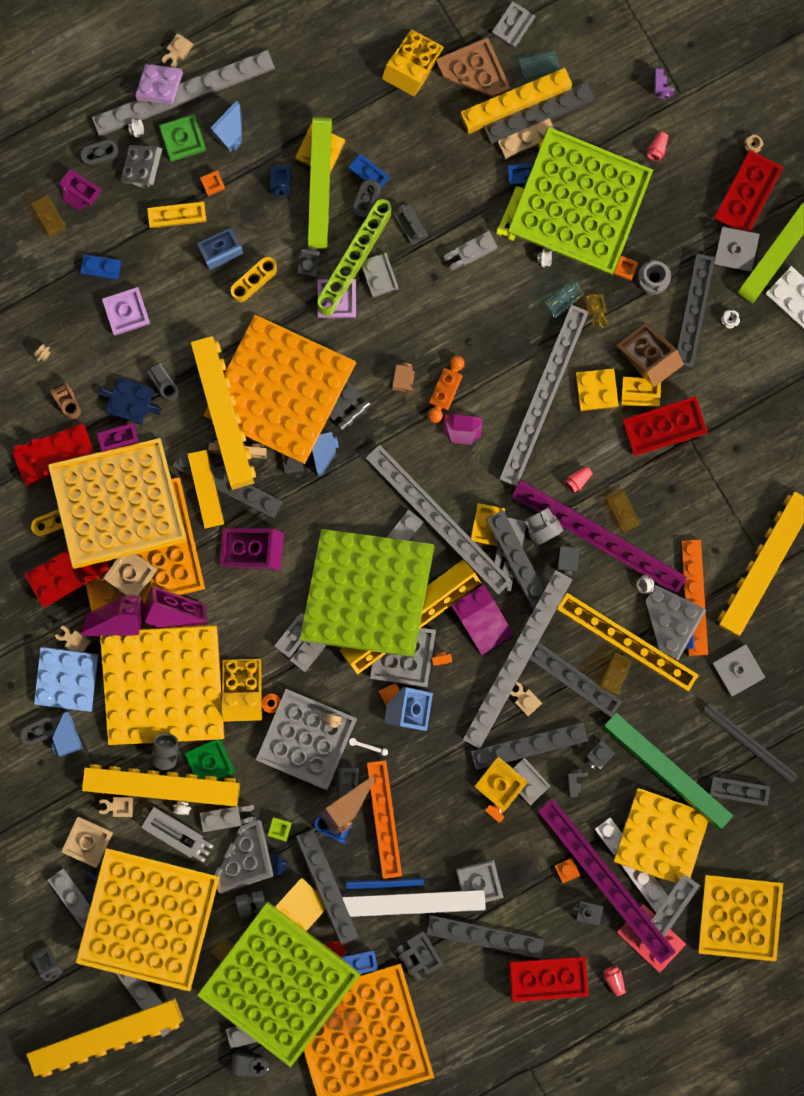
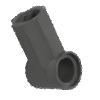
M161 363L150 368L147 374L162 397L169 402L175 401L179 396V390ZM167 388H174L172 395H165Z

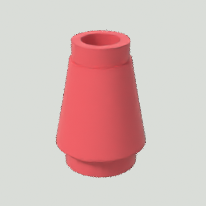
M658 132L647 148L646 155L649 159L660 161L661 158H664L668 139L666 133Z
M584 466L567 476L564 484L570 492H579L593 473L587 466Z
M618 966L605 969L603 971V978L614 995L620 996L626 993L621 969H618Z

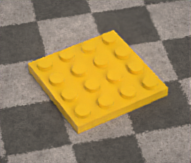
M637 788L613 862L677 884L683 874L689 878L691 877L708 820L693 807Z
M705 875L698 953L776 961L783 883Z

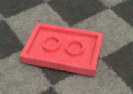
M642 904L640 907L652 920L655 914ZM627 922L617 931L659 973L686 945L670 929L665 938L676 950V953L660 964Z

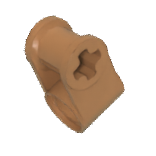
M67 381L55 390H50L56 403L67 418L76 419L80 416L81 408ZM69 406H76L73 413H67Z

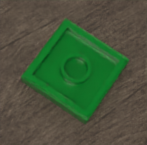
M221 739L212 740L184 753L193 774L198 775L197 779L205 780V776L217 777L218 781L235 773Z

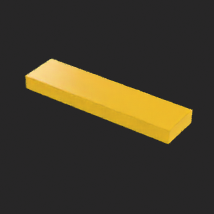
M206 449L188 453L204 527L210 528L223 525V515L208 451Z

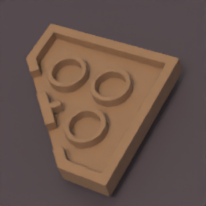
M488 38L436 59L444 79L490 97L498 96L510 90V86Z

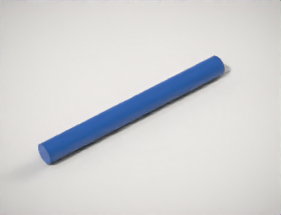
M424 878L346 881V889L424 886Z

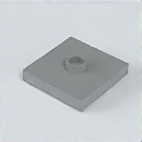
M722 226L714 264L752 272L760 234Z
M747 645L712 663L731 697L765 678Z
M494 860L456 869L461 891L485 890V902L503 898Z

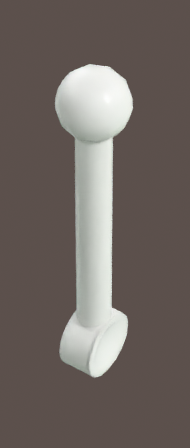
M355 738L349 740V744L352 746L358 745L380 752L383 756L388 754L386 748L373 747L358 742Z

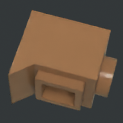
M401 363V365H396L393 390L414 394L411 386H413L415 371H412L411 364Z

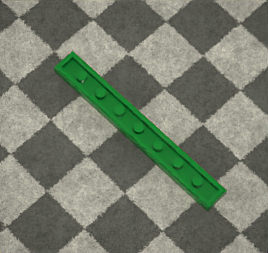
M615 713L603 728L719 831L733 817L727 809L620 715Z

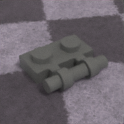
M349 381L345 384L329 415L333 421L338 417L342 419L338 424L341 430H344L347 426L350 427L353 424V420L360 414L363 415L370 406L366 399L361 404L357 402L362 395ZM352 405L355 409L347 416L344 412Z
M424 931L407 941L410 949L407 951L402 944L395 948L399 954L398 958L400 961L403 960L408 969L409 976L412 975L415 982L422 978L418 972L421 969H424L428 975L444 965ZM412 954H415L420 962L416 966L409 957Z

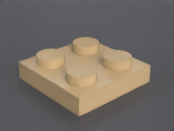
M133 554L117 558L103 579L126 595L139 596L157 572V569L138 555Z
M77 817L62 853L98 868L114 832Z

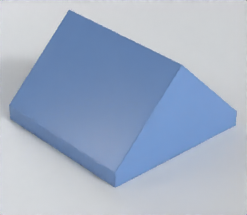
M232 228L197 243L209 270L243 255L242 247Z

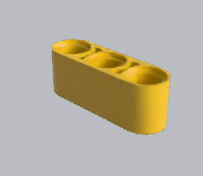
M270 257L261 259L232 285L231 295L236 302L246 301L276 274L277 266L274 259ZM270 263L273 265V269L265 271L263 266ZM252 276H257L259 281L252 284L249 282V279ZM242 288L245 290V293L242 296H236L235 291Z

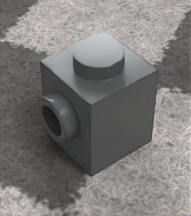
M579 901V905L575 904L573 916H576L575 920L600 925L603 906Z

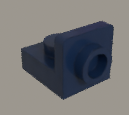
M271 166V195H290V166Z
M269 854L273 874L282 875V871L286 872L287 860H283L284 856Z

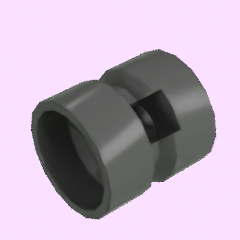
M160 733L154 737L152 764L156 768L168 770L176 765L179 741L175 735Z
M263 890L252 892L251 896L247 894L236 896L240 920L251 919L253 915L257 916L266 904ZM251 903H256V906L252 908Z

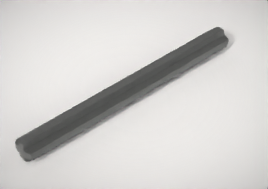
M707 704L703 708L702 712L788 782L792 783L796 779V773L712 705Z

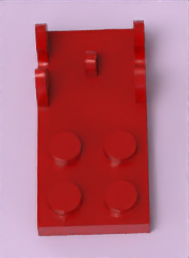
M750 150L714 218L734 229L750 232L784 167Z
M696 396L623 420L635 457L708 434Z
M84 423L42 439H33L26 445H16L11 449L25 486L51 477L49 464L95 454Z
M66 548L65 552L24 575L42 607L46 608L106 574L110 567L104 561L73 569L69 550Z
M586 957L508 962L510 1002L589 996Z

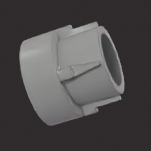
M650 260L645 263L638 274L639 287L650 295L664 292L671 280V271L664 263ZM657 274L659 281L652 282L649 279V275Z
M549 508L536 513L525 521L529 529V536L535 546L550 540L564 531L559 520L553 516Z

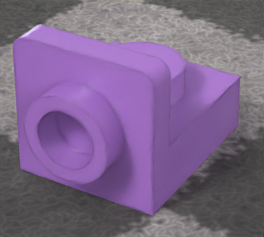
M656 69L654 73V96H658L661 99L670 98L674 94V88L663 87L667 84V75H663V69Z

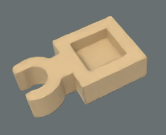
M177 33L167 47V51L170 54H166L162 58V62L165 64L170 59L173 61L170 67L175 68L177 59L179 58L183 61L193 47V43Z
M62 625L60 628L65 631V635L61 636L57 633L55 637L58 640L67 641L64 646L67 649L85 652L92 640L86 636H81V633L77 630L72 634L67 626Z
M516 682L519 691L516 693L511 691L510 695L518 698L515 704L529 716L542 703L530 690L524 693L522 685Z
M113 797V803H110L108 800H100V803L107 805L105 811H99L100 814H108L110 811H113V817H133V798Z

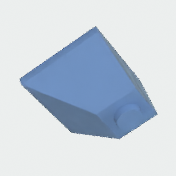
M237 101L211 127L213 138L229 153L233 149H238L242 144V112Z
M403 687L387 704L384 724L427 731L433 693Z

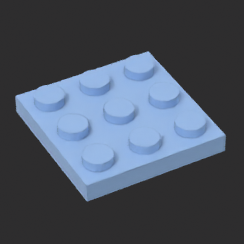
M41 647L34 704L92 712L99 654Z

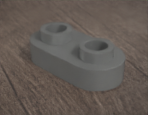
M105 140L86 146L81 151V159L88 166L113 160L118 155V147L112 140ZM108 148H111L112 153L107 154L106 150ZM94 154V158L88 159V155Z
M369 179L361 184L354 203V210L357 215L362 217L368 216L377 202L380 194V185L377 181ZM369 186H373V192L369 190ZM363 203L367 204V209L363 208Z
M44 718L21 731V740L26 745H35L54 735L58 724L52 718ZM47 724H51L52 729L50 731H46L45 729ZM33 732L34 738L30 740L28 734Z

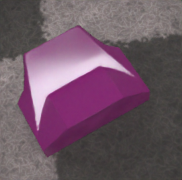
M71 169L68 170L59 183L63 190V200L79 211L86 206H91L102 192L99 187Z
M446 414L443 434L447 435L450 443L471 445L476 439H481L483 419L473 416Z
M134 423L97 433L102 452L139 443Z

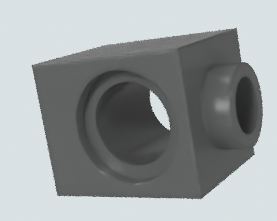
M560 546L557 571H561L562 574L568 576L576 573L580 548Z

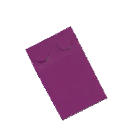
M223 528L219 566L280 571L284 533L275 529Z
M484 585L451 605V608L481 655L514 635Z
M154 586L151 587L144 603V620L149 626L154 628H173L207 624L206 604Z
M123 596L88 613L81 636L139 635L144 619L142 596Z

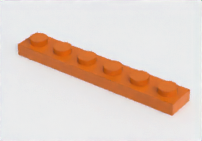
M701 540L681 541L683 575L687 577L684 582V597L686 600L705 609ZM704 613L694 631L695 649H688V656L708 655L706 613Z
M386 760L367 763L369 778L372 776L375 778L370 789L383 879L402 876L387 763Z

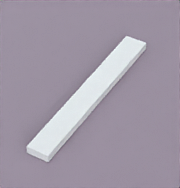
M485 890L342 897L350 917L486 910Z

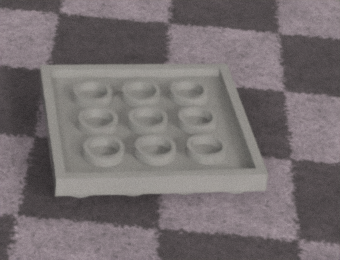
M286 689L256 760L328 790L357 718ZM327 713L342 717V724L338 725L337 728L326 725L327 721L323 719H326Z

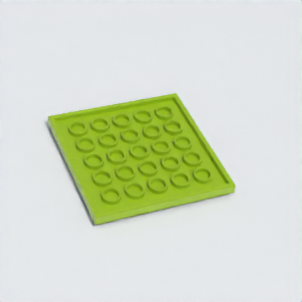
M548 127L507 233L613 275L653 169Z
M321 529L300 640L303 642L414 657L434 544Z
M267 902L197 996L291 1067L362 973Z

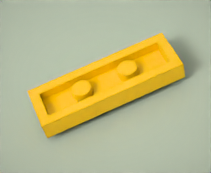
M204 202L148 208L150 228L207 222Z

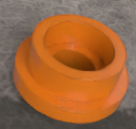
M268 694L262 700V707L268 713H275L281 700L275 694ZM269 700L275 701V705L273 707L268 706Z

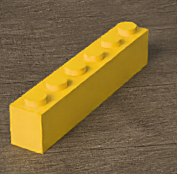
M563 68L461 111L460 118L467 134H470L490 123L572 89V82L566 69Z

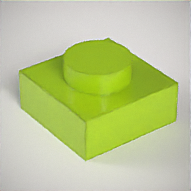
M273 817L268 836L287 841L292 823Z

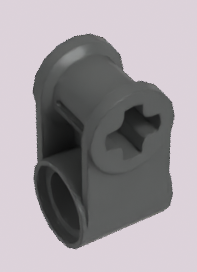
M232 1054L231 1075L261 1077L269 1069V1062L263 1057ZM259 1062L264 1067L260 1072L255 1067Z

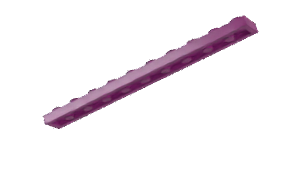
M523 480L520 481L512 495V498L536 512L549 508L563 528L643 575H647L648 578L676 594L687 578L680 572Z
M552 799L538 810L658 962L662 964L675 954L676 950L557 802Z

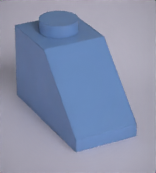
M332 432L320 434L312 449L318 476L323 475L336 454L335 448L339 447L337 436L333 437Z
M70 712L63 713L52 738L54 743H51L54 753H58L60 757L83 749Z

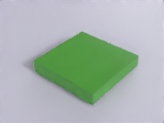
M195 114L159 125L170 162L206 151Z

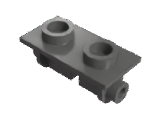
M410 204L400 206L398 211L393 213L412 246L429 236Z

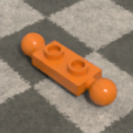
M454 356L450 359L449 365L451 369H443L429 403L435 407L428 411L427 417L432 423L441 421L443 417L442 409L449 410L463 377L457 373L463 369L465 364L464 359L460 356Z

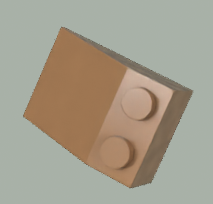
M647 323L616 345L641 376L653 387L684 365L678 350Z
M373 776L331 804L320 815L333 835L337 832L342 834L353 824L351 821L355 818L375 780Z

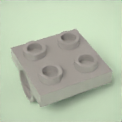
M129 145L121 182L142 188H150V185L154 184L162 149L155 146Z

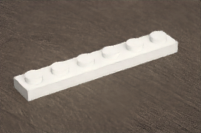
M609 818L596 827L595 831L615 856L622 833L613 820ZM621 865L657 913L668 895L655 877Z

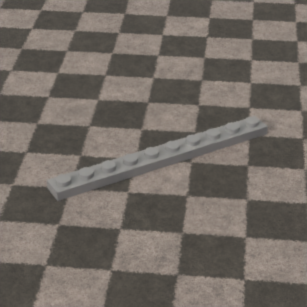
M268 50L180 83L173 105L136 100L94 116L92 119L99 136L128 126L129 123H132V119L144 120L274 70L275 67Z
M571 305L503 469L500 481L515 487L518 486L589 311Z
M380 445L366 457L498 595L512 583V580Z
M408 510L387 538L409 541L424 521ZM304 642L290 661L306 672L327 645Z
M558 571L554 572L463 740L479 749L481 748L573 579Z
M62 869L47 881L83 930H85L91 905L65 869ZM116 973L142 1010L162 1003L146 980ZM168 1028L163 1029L160 1035L164 1037L170 1031Z

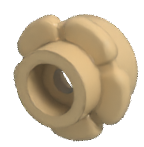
M751 135L744 142L748 152L751 150L757 153L763 146V141L758 135Z
M42 344L34 354L37 361H45L51 354L49 346L47 347Z
M327 713L326 719H323L327 721L326 725L337 728L338 725L342 724V717Z

